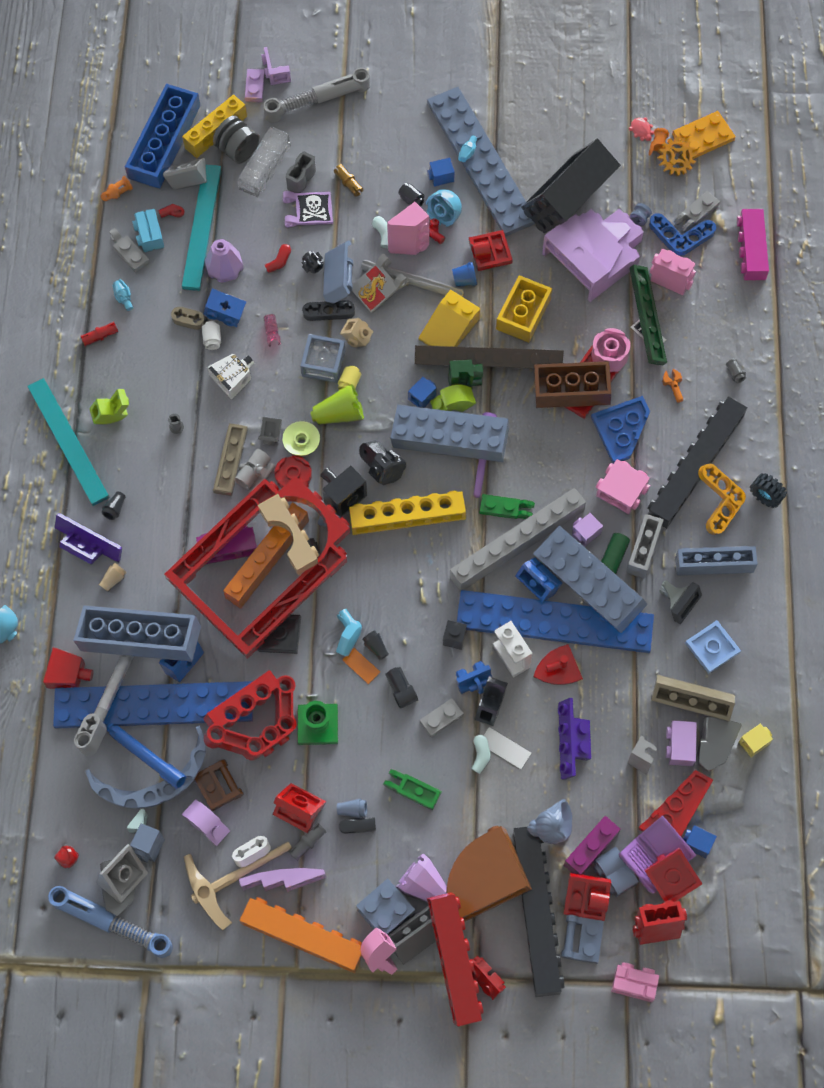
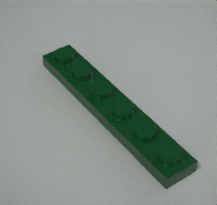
M633 264L629 270L648 363L663 366L667 363L648 267Z

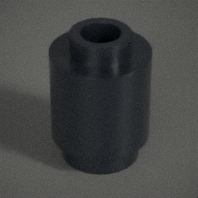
M405 183L400 187L398 194L409 206L414 202L420 207L423 205L425 196L415 186Z

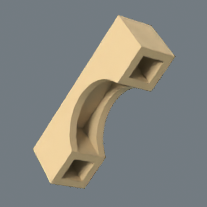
M276 494L260 503L258 509L268 527H283L293 536V545L287 556L294 570L299 575L318 564L317 557L319 554L314 546L310 547L308 544L309 537L304 530L300 531L297 526L300 523L295 514L291 515L288 511L290 507L286 499H281L279 494Z

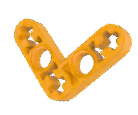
M706 464L700 467L698 471L699 478L722 498V501L706 523L708 533L716 535L726 529L745 502L746 495L739 486L715 465ZM708 469L710 470V472H709L710 476H707V475H706V474H707V471H706V470H708ZM720 480L725 482V490L719 488L718 483ZM734 494H737V495H738V496H737V499H738L737 501L734 500V498H735ZM724 506L729 509L728 517L724 516L722 513V508ZM722 520L717 524L718 529H714L715 525L713 523Z

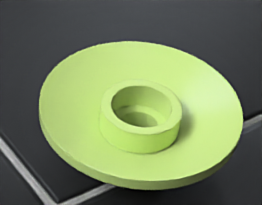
M299 421L292 423L283 433L285 449L296 456H306L313 453L320 443L319 431L309 422ZM299 440H305V442L299 443Z

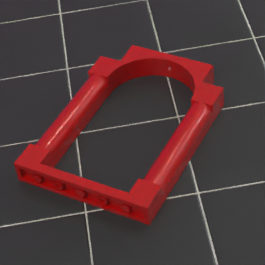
M296 476L280 490L273 481L268 482L264 479L164 573L166 579L247 659L319 586L347 563L346 551L342 547L336 546L350 534V524L343 517L339 518L331 505L328 504L326 506L321 501L322 497L316 491L312 492L308 488L309 485L302 478L299 480ZM279 494L280 498H285L287 502H298L313 508L323 518L328 530L327 543L318 558V564L304 571L239 635L235 634L187 585L196 577V573L260 513L258 509L260 503Z

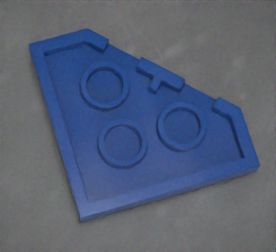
M643 396L591 414V419L612 464L617 459L625 461L632 456L650 414Z

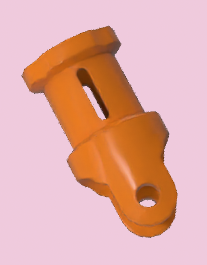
M656 128L654 130L655 136L650 145L649 156L653 151L658 152L659 149H664L662 144L669 137L667 129Z
M123 176L115 184L111 183L108 185L107 190L101 194V199L103 201H108L111 198L118 199L124 192L133 190L130 181L126 176Z

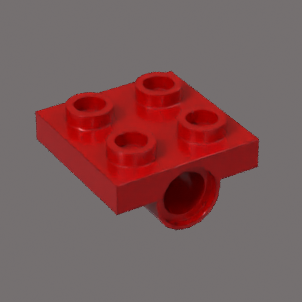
M503 230L469 237V244L477 271L512 264L513 259Z
M570 873L563 914L605 921L609 905L611 879Z

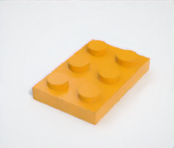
M719 111L675 129L672 133L673 137H678L679 141L683 137L685 138V143L690 141V148L695 147L692 153L697 154V156L692 159L733 142L736 138Z

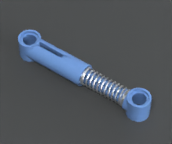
M56 886L49 892L48 900L58 910H62L108 933L114 931V933L121 935V937L124 936L128 940H134V943L137 942V944L144 946L159 958H166L172 952L173 945L164 934L147 932V930L144 931V928L141 929V927L137 928V925H131V922H124V919L121 920V917L118 919L117 916L106 911L105 907L75 894L63 886ZM59 894H65V899L57 903L56 897ZM75 903L87 909V911L81 910L71 904ZM160 941L166 942L164 950H156V945Z

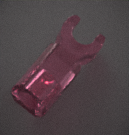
M274 314L265 315L263 320L268 346L271 347L272 340H277L278 345H281L276 316Z

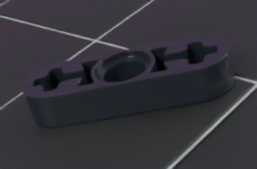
M342 300L336 303L326 301L308 302L302 308L303 317L308 321L350 319L355 315V305L349 300ZM331 307L334 309V312L326 314L324 309ZM345 307H349V312H345ZM309 309H313V314H309Z

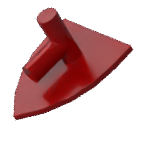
M569 644L560 646L544 656L533 676L542 682L553 685H565L583 680Z

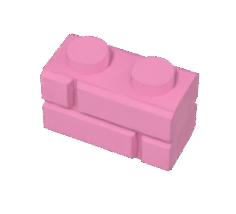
M623 962L622 965H617L611 992L653 1002L659 975L655 974L653 969L643 968L641 971L634 969V965Z

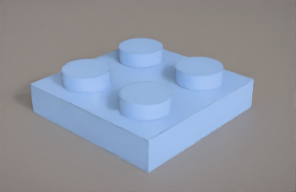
M717 620L685 642L708 674L741 652Z

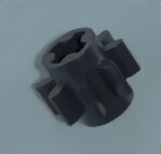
M312 251L307 252L302 257V268L306 273L309 271L313 274L319 272L323 268V257L319 252L316 254Z

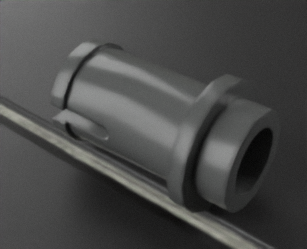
M735 358L726 363L733 376V381L740 383L746 379V372L742 371Z
M171 414L168 418L170 423L169 429L172 433L179 434L183 431L184 425L180 421L178 414Z

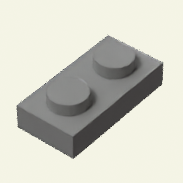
M451 698L420 719V723L432 738L464 716V713Z

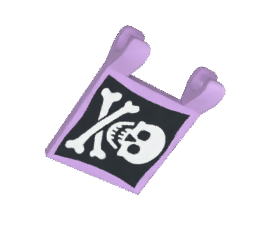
M283 192L284 203L296 201L297 217L285 216V227L333 224L330 192Z

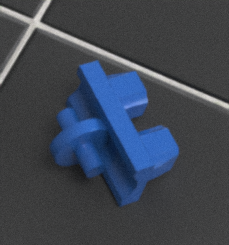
M479 661L472 666L473 672L467 673L465 669L456 671L459 692L463 694L468 691L473 692L477 690L479 694L484 693L483 687L486 686L489 676L492 677L490 666H485L482 661Z

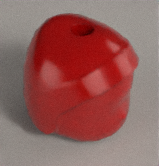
M66 845L61 847L54 858L63 868L69 869L77 862L79 854L73 847Z

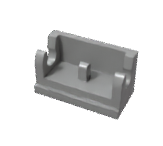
M641 736L631 752L628 764L647 774L654 759L645 750L649 748L656 752L657 749Z

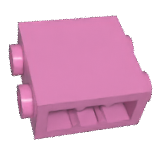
M662 249L659 255L655 254L650 270L652 274L650 281L684 295L686 289L690 290L694 282L693 278L696 274L694 270L695 263L688 258H683L665 249Z
M617 459L614 464L608 466L605 472L607 474L606 477L598 481L596 496L623 512L630 514L632 509L636 510L639 506L641 495L645 496L648 492L650 477L645 472L632 468L629 463Z

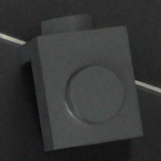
M262 418L261 433L258 439L263 440V444L274 445V442H279L282 419Z

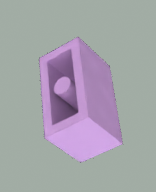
M672 721L670 727H667L666 739H670L669 746H666V758H669V765L693 766L695 764L697 722Z

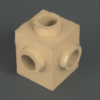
M360 318L347 320L340 335L347 340L350 346L362 347L369 343L373 331L366 322Z

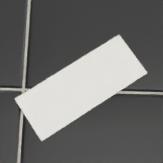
M490 727L484 734L488 740L490 751L522 769L531 752Z

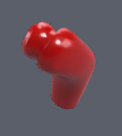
M288 244L281 245L276 259L265 264L268 273L279 270L286 265L291 254V247Z

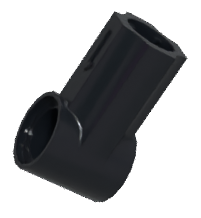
M395 667L385 674L400 709L418 701L417 694L413 686L409 685L401 667Z

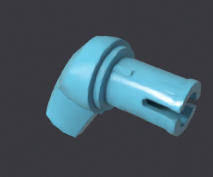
M344 609L337 614L345 630L341 635L336 652L349 656L360 637L362 625L359 621H355L347 609Z

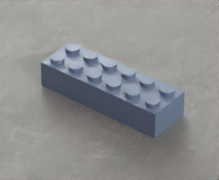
M397 405L390 439L393 448L503 462L509 433L508 418Z
M560 525L533 553L540 562L620 633L647 606V603L639 594Z
M83 606L73 641L79 650L83 652L192 661L201 625L195 615Z

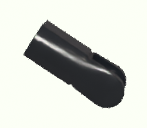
M375 817L342 820L339 823V829L343 834L376 831Z

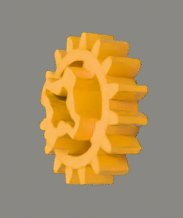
M675 137L674 141L670 138L667 140V143L664 142L662 144L664 149L658 150L662 155L658 156L657 159L662 160L659 166H665L664 172L669 170V175L675 172L676 176H679L680 172L684 175L687 173L686 169L689 171L692 169L690 164L696 163L692 158L696 157L697 154L692 153L695 147H689L690 141L685 143L684 137L680 141L678 137ZM673 145H679L681 147L675 148ZM678 153L679 159L676 160L674 157L676 156L675 154ZM673 165H679L681 168H674Z

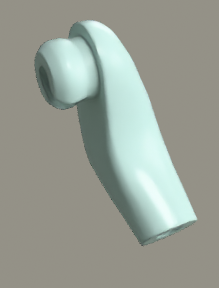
M377 216L373 219L372 226L381 235V247L388 249L387 222L382 217Z
M481 734L475 736L473 740L477 757L471 769L478 774L482 772L490 761L488 740Z

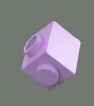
M589 513L583 519L579 518L573 523L572 537L585 547L602 533L603 525Z

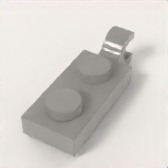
M115 228L109 231L112 235L110 238L115 242L113 245L114 250L135 273L150 263L147 256L128 236L122 238Z

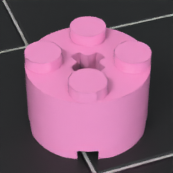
M614 328L605 329V331L600 334L598 333L594 338L591 354L593 362L609 361L610 372L620 371L628 361L630 341L621 330Z

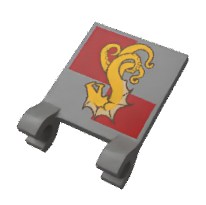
M382 254L377 262L353 284L352 292L371 313L376 311L397 290L409 283L402 273L394 281L384 270V268L392 263L385 254Z

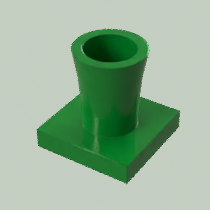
M311 701L308 704L298 705V745L338 744V704Z

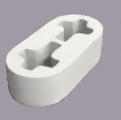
M258 836L237 848L233 852L232 857L238 867H246L268 854L271 846L266 837Z

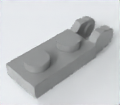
M706 191L675 218L674 223L678 225L687 219V223L682 227V230L687 232L717 208L720 201L710 192Z

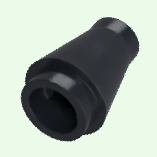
M117 491L102 507V515L109 520L118 518L126 496L122 492Z
M375 630L362 639L364 641L363 645L379 661L389 655L380 633L377 634Z

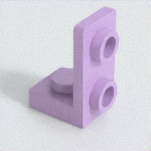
M264 47V54H261L263 65H267V68H264L266 79H270L271 85L291 82L289 66L271 68L268 49Z

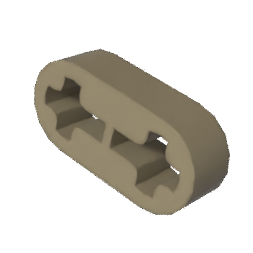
M175 307L171 312L172 320L176 325L199 330L205 324L202 312L184 307ZM197 318H200V321H197V323H194V320H197Z

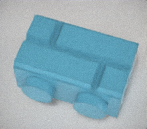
M155 209L135 213V220L132 222L134 230L139 232V235L136 236L138 246H142L144 252L164 248Z

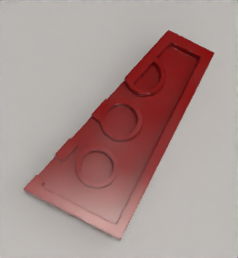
M695 770L638 827V830L645 831L661 816H664L682 837L711 786L713 779Z

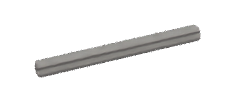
M363 260L361 269L368 271L375 263ZM388 266L384 268L393 280L402 273L410 285L443 295L452 290L460 296H464L463 289Z

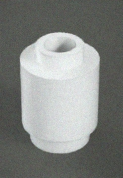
M208 321L202 326L203 344L206 349L215 350L221 344L220 325L214 321Z

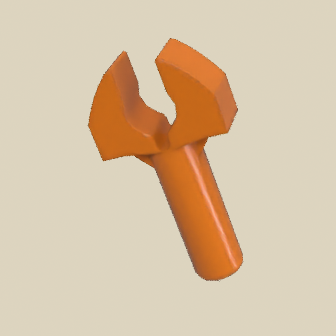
M673 369V381L668 377L667 371H665L662 380L663 385L671 386L676 401L678 403L682 402L684 399L678 386V382L682 381L681 373Z

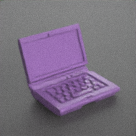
M661 816L619 853V857L638 876L639 881L653 894L657 889L646 874L645 869L658 861L656 857L661 854L667 856L680 848L689 862L696 854L664 816Z

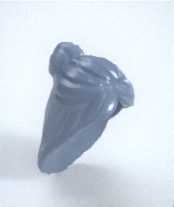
M562 799L552 807L541 812L536 820H532L529 823L528 832L535 837L538 836L543 842L556 845L559 842L566 841L572 832V812L568 802Z

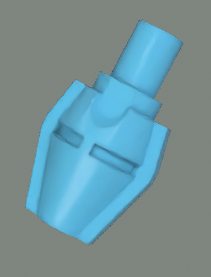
M471 136L469 141L461 147L458 157L459 161L466 162L473 156L476 148V136Z
M119 279L112 285L115 298L119 303L124 304L127 311L133 309V306L130 302L131 293L129 287Z

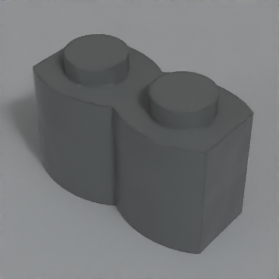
M305 151L298 155L295 165L291 166L286 173L288 190L294 193H301L305 189L307 181L316 172L315 156Z

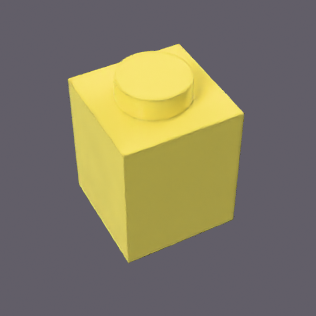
M760 723L743 735L739 743L752 758L770 745L773 738L770 730L767 727H763Z

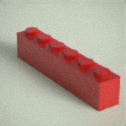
M450 892L427 898L453 1023L459 1027L482 1021L481 1014L484 1011L481 1001L477 999L476 993H479L477 981L473 980L472 972L475 969L472 959L468 957L467 951H470L468 939H464L463 930L466 928L463 917L460 918L458 911L461 909L459 897H455V894Z

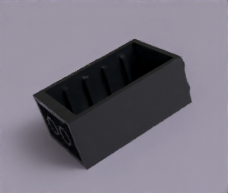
M597 138L576 151L521 208L524 210V214L532 219L537 229L545 234L559 224L561 225L566 222L621 165Z

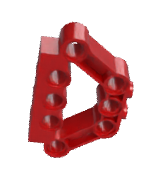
M268 670L208 712L204 717V721L209 726L204 734L205 745L212 749L221 748L243 755L250 761L256 760L262 755L267 757L275 751L273 747L278 744L280 746L284 745L290 740L289 736L296 728V720L293 717V691L296 687L294 679L287 675L276 679L273 673ZM280 684L285 685L288 691L282 690ZM256 692H263L265 697H259ZM271 694L275 695L276 723L274 726L265 727L259 737H249L224 729V727L230 728L234 726L240 716H248L256 705H264ZM241 702H246L249 705V709L243 708ZM225 713L232 714L234 719H227ZM281 722L286 723L289 729H283ZM211 733H217L220 739H213ZM265 734H271L273 741L267 740ZM249 745H255L258 752L251 751Z

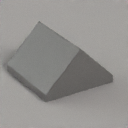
M205 158L172 165L163 173L164 178L173 190L206 183Z
M127 844L99 874L96 883L116 901L121 903L148 872L132 847Z

